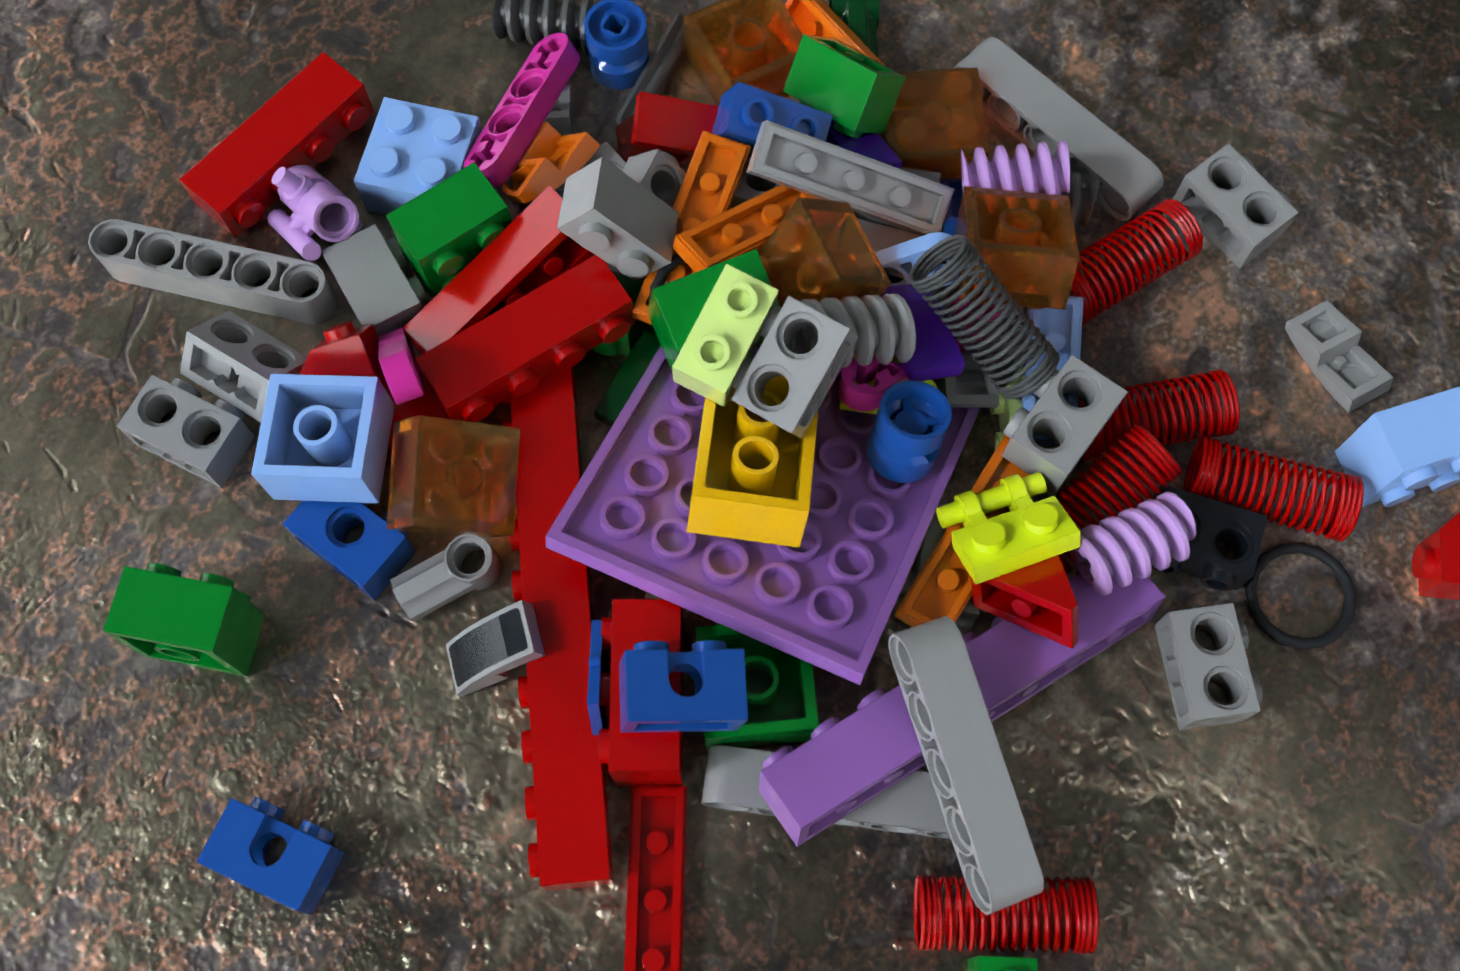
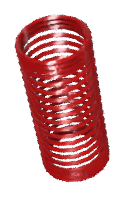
M1166 199L1149 209V211L1135 217L1134 220L1129 221L1119 229L1114 230L1113 233L1107 234L1106 237L1093 243L1092 246L1086 247L1085 250L1078 252V254L1071 256L1070 259L1046 271L1044 276L1046 294L1062 295L1057 281V276H1059L1067 296H1072L1067 287L1068 285L1075 297H1083V326L1093 318H1096L1098 314H1103L1105 310L1111 309L1112 305H1118L1119 301L1132 296L1134 292L1147 287L1155 279L1161 278L1162 275L1168 274L1170 270L1176 269L1177 266L1199 255L1203 249L1201 227L1195 216L1185 205L1176 200ZM1163 212L1169 215L1179 225V227L1181 228L1182 232L1186 237L1189 246V251L1185 250L1184 242L1178 230L1166 217L1163 216ZM1166 224L1173 231L1174 235L1176 236L1179 242V245L1171 236L1170 232L1166 227ZM1135 230L1139 232V236L1135 234ZM1152 234L1158 239L1159 243L1161 244L1162 248L1164 249L1165 255L1162 253V251H1161V250L1159 249V247L1156 245V242H1155V240H1154ZM1128 235L1132 237L1133 242L1128 238ZM1145 238L1147 239V241H1148V242L1151 244V246L1153 247L1154 251H1155L1156 254H1157L1158 259L1154 256V254H1153V253L1151 252V250L1149 249V247H1148V245H1147V243H1146ZM1121 239L1125 241L1126 247L1121 243ZM1138 243L1143 247L1151 263L1143 255ZM1114 244L1118 246L1119 251L1115 249ZM1107 248L1111 251L1112 256L1107 252ZM1132 249H1133V250L1136 252V254L1138 255L1139 259H1140L1141 262H1142L1143 267L1141 266V264L1139 263V261L1136 259V257H1135V255H1134ZM1100 253L1104 255L1105 261L1101 258ZM1126 255H1127V256L1129 257V259L1131 260L1132 264H1133L1134 267H1135V270H1134V268L1131 266V264L1129 263V261H1128ZM1093 258L1097 260L1098 266L1094 263ZM1119 260H1120V261L1122 262V264L1124 265V267H1125V269L1127 270L1128 274L1126 273V271H1125V270L1123 269V267L1121 266ZM1086 262L1090 265L1091 271L1086 266ZM1079 267L1083 269L1085 277L1080 272ZM1119 284L1124 288V291L1120 290ZM1112 288L1116 291L1117 296L1113 294ZM1104 292L1109 296V300L1106 298ZM1097 296L1102 300V304L1098 302Z
M1223 369L1207 371L1205 374L1197 373L1196 375L1190 374L1187 377L1179 376L1178 379L1174 377L1169 380L1162 379L1160 382L1152 381V383L1144 382L1142 385L1135 384L1133 387L1131 385L1125 386L1123 389L1130 391L1125 395L1127 398V408L1123 398L1118 410H1115L1080 460L1100 459V452H1106L1104 449L1105 442L1107 447L1108 445L1114 446L1115 439H1122V433L1128 431V427H1132V424H1134L1133 417L1135 424L1144 427L1142 414L1145 429L1158 441L1160 435L1163 440L1160 443L1163 446L1165 444L1172 446L1174 442L1177 444H1182L1183 441L1191 442L1192 439L1199 441L1201 437L1205 436L1207 438L1210 436L1217 438L1233 435L1240 421V403L1232 378ZM1196 381H1197L1198 384H1199L1198 389H1197L1196 386H1195V385H1196ZM1215 382H1217L1220 387L1224 401L1225 423L1223 418V407L1221 403V398L1218 393L1217 387L1215 386ZM1187 383L1190 385L1189 391H1188V389L1186 388V387H1187ZM1178 385L1181 387V395L1177 390ZM1169 387L1172 389V397L1169 393ZM1160 389L1163 391V399L1160 395ZM1151 391L1154 393V401L1151 397ZM1142 393L1145 395V404L1142 399ZM1133 395L1136 396V406L1133 401ZM1194 395L1200 414V426L1195 413ZM1078 397V408L1085 407L1082 399ZM1185 397L1189 406L1191 427L1186 413ZM1176 399L1180 409L1182 428L1177 414ZM1167 404H1169L1171 411L1173 429L1171 427ZM1159 406H1160V409H1161V414H1162V419H1163V428H1162V424H1161V420H1160ZM1150 408H1151V412H1152V416H1153V421H1154V429H1153V425H1152V421H1151ZM1123 448V450L1127 454L1129 450Z
M1132 424V427H1128V431L1122 433V439H1115V446L1108 445V452H1100L1101 459L1093 458V465H1086V472L1078 471L1079 479L1071 478L1072 485L1064 484L1065 492L1057 491L1059 503L1070 518L1082 529L1087 527L1086 524L1079 518L1068 502L1091 525L1099 524L1089 515L1074 495L1087 505L1100 521L1106 518L1089 500L1082 489L1094 498L1109 516L1118 517L1110 506L1098 496L1088 481L1101 491L1119 513L1126 510L1103 487L1094 473L1110 487L1128 508L1137 509L1126 494L1108 478L1100 466L1115 478L1137 504L1144 502L1135 489L1114 470L1107 459L1120 469L1146 499L1153 500V495L1120 462L1115 453L1121 456L1136 475L1156 494H1160L1161 490L1152 478L1162 487H1168L1167 482L1173 483V479H1177L1178 475H1182L1181 467L1173 456L1141 425ZM1122 446L1132 453L1148 474L1126 454ZM1069 551L1066 552L1065 554H1066V555L1070 558V560L1072 561V559H1071V557H1070V554H1069ZM1060 554L1059 557L1065 573H1070L1072 571L1071 565Z
M1206 436L1200 438L1197 442L1186 471L1184 491L1204 497L1207 496V498L1216 499L1217 501L1234 506L1237 487L1245 468L1242 487L1235 503L1236 507L1243 508L1246 490L1255 469L1252 488L1244 509L1252 511L1257 487L1265 470L1262 488L1253 512L1262 513V505L1267 487L1274 473L1273 485L1267 506L1262 514L1268 516V523L1271 524L1276 521L1278 526L1285 523L1287 528L1290 529L1294 526L1296 531L1304 528L1305 533L1309 534L1313 531L1315 536L1323 534L1324 538L1337 540L1338 542L1346 540L1354 530L1364 499V483L1360 476L1348 473L1343 474L1340 471L1335 473L1333 469L1325 471L1324 467L1319 466L1316 468L1314 464L1306 466L1305 462L1297 463L1295 459L1287 461L1286 457L1278 458L1276 454L1268 456L1267 452L1259 454L1256 449L1249 451L1248 447L1240 449L1239 445L1230 446L1229 442L1221 444L1220 440H1213ZM1226 447L1227 452L1223 457V449ZM1236 450V454L1232 460V452ZM1245 452L1246 456L1242 461V453ZM1254 454L1255 459L1251 464V456ZM1264 457L1265 460L1261 465V458ZM1274 459V463L1270 467V461ZM1283 462L1284 465L1280 469V463ZM1290 464H1293V467H1292V469L1290 470V469H1289V465H1290ZM1225 465H1226L1223 482H1222V485H1221L1219 494H1218L1217 499H1216V492H1217L1218 484H1219V481H1220V478H1221L1223 469H1224V467H1225ZM1234 468H1235V474H1234L1232 486H1231V489H1230L1228 498H1227V500H1226V502H1225V495H1226L1227 487H1228V484H1229V481H1230L1232 472H1233V470H1234ZM1284 474L1283 486L1278 497L1276 509L1271 517V509L1278 484ZM1294 475L1293 486L1287 500L1285 513L1282 519L1280 520L1281 509L1286 498L1288 485ZM1303 478V487L1301 489L1296 504L1294 517L1292 521L1289 522L1290 513L1292 511L1296 499L1298 486L1301 482V479ZM1313 479V486L1305 507L1304 517L1299 525V517L1305 504L1308 487ZM1323 481L1322 491L1314 511L1313 522L1308 528V521L1315 505L1317 491ZM1332 484V491H1331V494H1330V496H1329V499H1328V501H1327V504H1326V507H1325V510H1324V506H1325V502H1326V497H1327V491H1328L1330 485ZM1323 510H1324V515H1323V519H1322V526H1321V528L1318 530V529H1317V528H1318V522H1319V520H1320V518H1321V515H1322V512H1323Z
M919 874L916 877L914 887V931L917 948L920 951L923 949L925 951L929 949L931 951L935 949L941 951L944 945L945 927V943L949 952L954 948L955 940L956 947L961 952L964 949L966 938L967 949L970 952L975 949V943L978 950L982 952L987 942L990 952L996 949L997 944L1001 953L1006 950L1007 945L1013 953L1018 945L1022 953L1027 950L1028 946L1030 951L1035 953L1039 946L1042 953H1046L1048 948L1053 953H1056L1060 947L1064 954L1070 948L1074 954H1093L1098 945L1100 930L1099 903L1095 885L1089 877L1084 879L1083 876L1080 878L1076 876L1071 880L1068 876L1061 880L1057 876L1051 880L1046 876L1043 878L1044 889L1042 893L986 915L974 903L964 876L958 879L954 874L948 880L946 875L943 874L938 880L934 874L930 876ZM943 882L946 889L945 915L943 913V901L941 893ZM964 882H965V886H966V890H967V891H966L965 910H964V900H963V893H962V888H963ZM1046 882L1049 885L1048 895L1045 889ZM1057 882L1059 883L1058 896L1055 888ZM1067 882L1069 883L1068 893L1065 887ZM953 883H955V887H956L955 919H954V905H953V897H952V887H953ZM1052 902L1055 917V940H1053L1052 932ZM1063 903H1064V911H1065V929H1066L1065 944H1064L1063 929H1062V904H1063ZM1042 904L1044 913V941L1042 935ZM1021 908H1022V915H1023V938H1022V926H1021ZM1032 909L1034 922V937H1032ZM1011 911H1012V929H1011Z

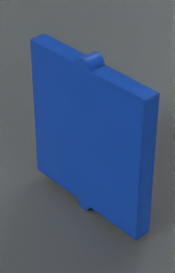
M592 620L587 707L592 735H599V729H607L608 722L606 707H602L601 703L602 672H610L607 651H603L602 620Z

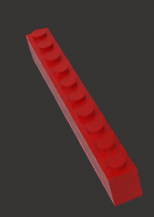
M573 366L565 370L557 369L540 379L539 384L529 393L519 397L511 396L503 401L504 405L511 404L512 420L503 421L504 446L506 452L514 453V469L506 470V489L509 502H517L518 518L509 520V539L512 552L520 551L521 570L512 571V591L515 603L523 600L533 604L545 656L526 663L527 675L518 676V695L521 709L529 708L530 730H523L521 732L524 764H533L534 785L525 786V811L528 821L536 820L537 843L528 844V865L530 877L539 878L540 887L546 891L614 884L606 773L603 771V764H599V735H592L587 707L591 623L594 620L590 567L546 548V535L583 475L576 377Z

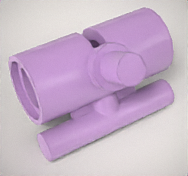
M296 165L288 169L280 167L274 173L272 183L278 187L280 199L293 213L289 217L283 210H272L268 215V223L305 260L315 261L321 255V247L311 238L314 232L326 241L340 242L361 230L362 222L359 220L357 206L314 168L308 165Z

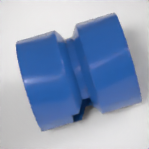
M602 0L587 12L584 20L591 73L596 81L606 88L615 90L630 89L634 87L650 59L646 17L640 6L631 0Z
M911 380L895 383L885 391L867 443V457L872 467L883 477L895 482L911 483L923 479L932 471L952 419L951 405L942 392L922 381Z

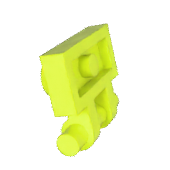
M1040 472L1022 478L1019 474L1005 477L1000 480V485L977 494L972 490L954 496V502L936 508L937 518L942 528L945 529L961 522L963 523L964 528L951 532L952 545L976 585L1081 547L1080 530L1055 496L1037 502L1032 501V497L1047 492L1045 479ZM1006 506L1010 509L1009 512L987 519L984 515Z

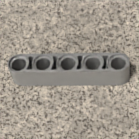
M993 37L986 38L953 68L952 78L958 90L1034 153L1039 142H1046L1051 155L1054 156L1058 142L1066 140L1069 150L1070 176L1074 172L1081 174L1082 189H1085L1093 177L1100 178L1095 203L1114 218L1122 221L1129 220L1163 187L1164 179L1162 173L1150 159L999 39Z
M119 219L103 221L95 226L89 234L88 245L90 251L114 279L124 283L306 324L326 322L337 310L338 300L326 275L318 265L309 261ZM172 258L167 264L162 265L166 260ZM220 268L217 273L208 276L213 270ZM269 278L263 285L254 287L260 280ZM317 289L311 296L301 298L308 290Z
M942 616L889 636L888 641L891 661L973 901L981 912L989 915L1042 893L1044 889L1042 871L960 630L950 617Z
M710 746L708 749L701 804L717 809L775 816L758 791L760 772L764 769L763 763L774 752L731 746ZM915 771L834 823L844 826L951 839L930 774L924 771Z

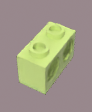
M726 264L672 366L673 381L724 407L734 389L732 382L740 365L747 357L751 356L761 337L762 326L770 311L777 304L779 290Z

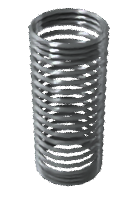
M958 234L941 240L926 251L913 265L909 273V283L912 284V287L916 288V292L922 294V299L928 301V306L934 308V313L940 315V320L945 322V327L951 329L952 335L957 336V341L962 343V348L968 350L969 356L974 357V362L979 364V369L985 371V376L990 378L991 383L995 384V388L998 389V392L1006 399H1018L1029 395L1040 388L1052 376L1059 363V353L1046 340L1045 335L1040 333V329L1034 325V321L1029 319L1028 314L1023 311V307L1018 305L1016 299L1012 298V293L1006 290L1005 285L1001 284L1000 278L996 277L995 272L989 269V264L985 263L983 257L978 255L977 249L970 243V240H967V236ZM952 256H954V257H953L945 266H943L940 270H938V271L935 272L934 274L928 276V275H929L936 267H938L941 263H943V262L946 261L947 259H949V258H951ZM974 266H978L977 270L972 271ZM966 270L956 281H954L945 290L937 293L944 285L952 281L958 274ZM980 273H984L983 277L978 278ZM972 277L963 287L956 291L950 298L942 301L949 292H951L953 289L959 286L963 281ZM986 280H990L989 284L984 285ZM978 284L972 292L958 301L956 305L948 308L954 300L963 295L969 288ZM992 287H996L995 291L990 292ZM984 291L979 298L971 302L960 313L953 316L959 308L969 302L976 294ZM998 294H1002L1001 298L996 299ZM990 298L985 305L978 308L965 321L958 324L962 317L974 310L982 301ZM997 304L992 311L982 316L969 329L963 331L968 324L980 317L989 307ZM1003 311L999 317L986 324L996 313ZM1008 318L1006 323L994 329L1003 319ZM986 324L975 336L969 338L974 331ZM1014 325L1011 330L1002 334L1009 326ZM1021 331V332L1018 334V336H1016V337H1014L1013 339L1009 340V339L1014 335V333ZM988 334L979 344L974 345L978 339ZM1026 338V340L1023 343L1016 346L1021 339ZM991 343L986 350L980 352L982 347ZM995 351L990 358L985 359L988 354ZM1046 354L1040 365L1029 376L1017 384L1006 387L1007 383L1021 377L1036 364L1041 355ZM1000 359L994 366H991L993 361ZM1030 360H1032V361H1031L1029 364H1027L1021 371H1019L1018 373H1016L1015 375H1013V374H1014L1017 370H1019L1024 364H1026L1027 362H1029Z

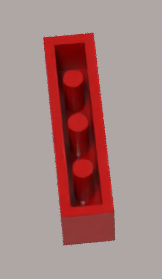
M322 52L179 179L194 203L236 238L246 228L255 225L261 219L263 213L280 198L278 187L272 183V177L280 167L288 169L296 165H308L313 168L317 163L325 161L332 154L334 148L352 131L360 129L366 123L374 109L364 84L326 53Z
M551 185L403 327L405 333L421 355L595 255L557 229L563 197Z
M594 255L416 357L415 361L455 428H458L465 423L473 424L483 420L493 411L494 406L511 396L519 397L529 393L539 384L540 379L553 371L573 367L583 359L586 352L603 342L612 343L622 338L629 331L630 326L635 324V319L632 317L633 303L606 262L597 255Z

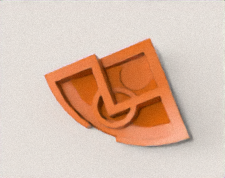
M548 122L543 123L510 176L513 179L512 188L506 182L501 185V188L514 202L527 203L533 201L549 185L554 189L563 185L567 177L579 171L591 159L600 145L588 132L562 136Z

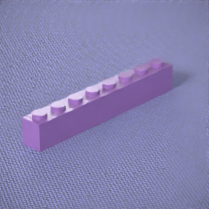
M1077 570L1076 576L1069 580L1078 603V642L1073 649L1000 617L994 619L991 629L978 637L973 632L964 635L963 640L991 722L1151 621L1166 596L1149 577L1140 579L1133 572L1131 585L1122 588L1112 579V593L1102 596L1096 592L1091 584L1083 579ZM900 685L889 692L884 688L873 691L858 704V711L842 721L838 716L826 720L811 733V740L795 750L791 746H785L774 752L763 763L764 769L760 772L758 791L796 847L926 765Z

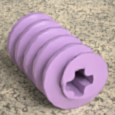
M1066 140L1058 142L1054 156L1051 155L1046 142H1039L1033 158L1030 157L1024 143L1016 146L1012 159L1009 158L1005 147L998 145L995 148L992 161L988 160L983 147H976L972 160L968 163L961 149L963 200L969 214L975 213L979 198H984L989 212H995L999 198L1003 196L1010 211H1014L1017 208L1020 195L1026 196L1031 209H1037L1041 194H1047L1052 208L1058 207L1062 192L1069 194L1070 159Z
M1167 491L1158 495L1156 500L1149 499L1140 503L1137 509L1128 508L1120 512L1118 517L1110 516L1101 520L1099 525L1092 524L1081 529V547L1069 551V554L1083 579L1091 584L1097 593L1106 596L1112 593V579L1123 588L1131 585L1132 572L1138 578L1144 579L1151 575V564L1161 571L1170 567L1171 557L1178 562L1189 559V541L1194 540L1196 536V524L1192 511L1186 503L1175 493Z

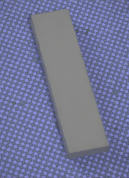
M768 120L761 123L746 172L920 235L942 231L954 189Z

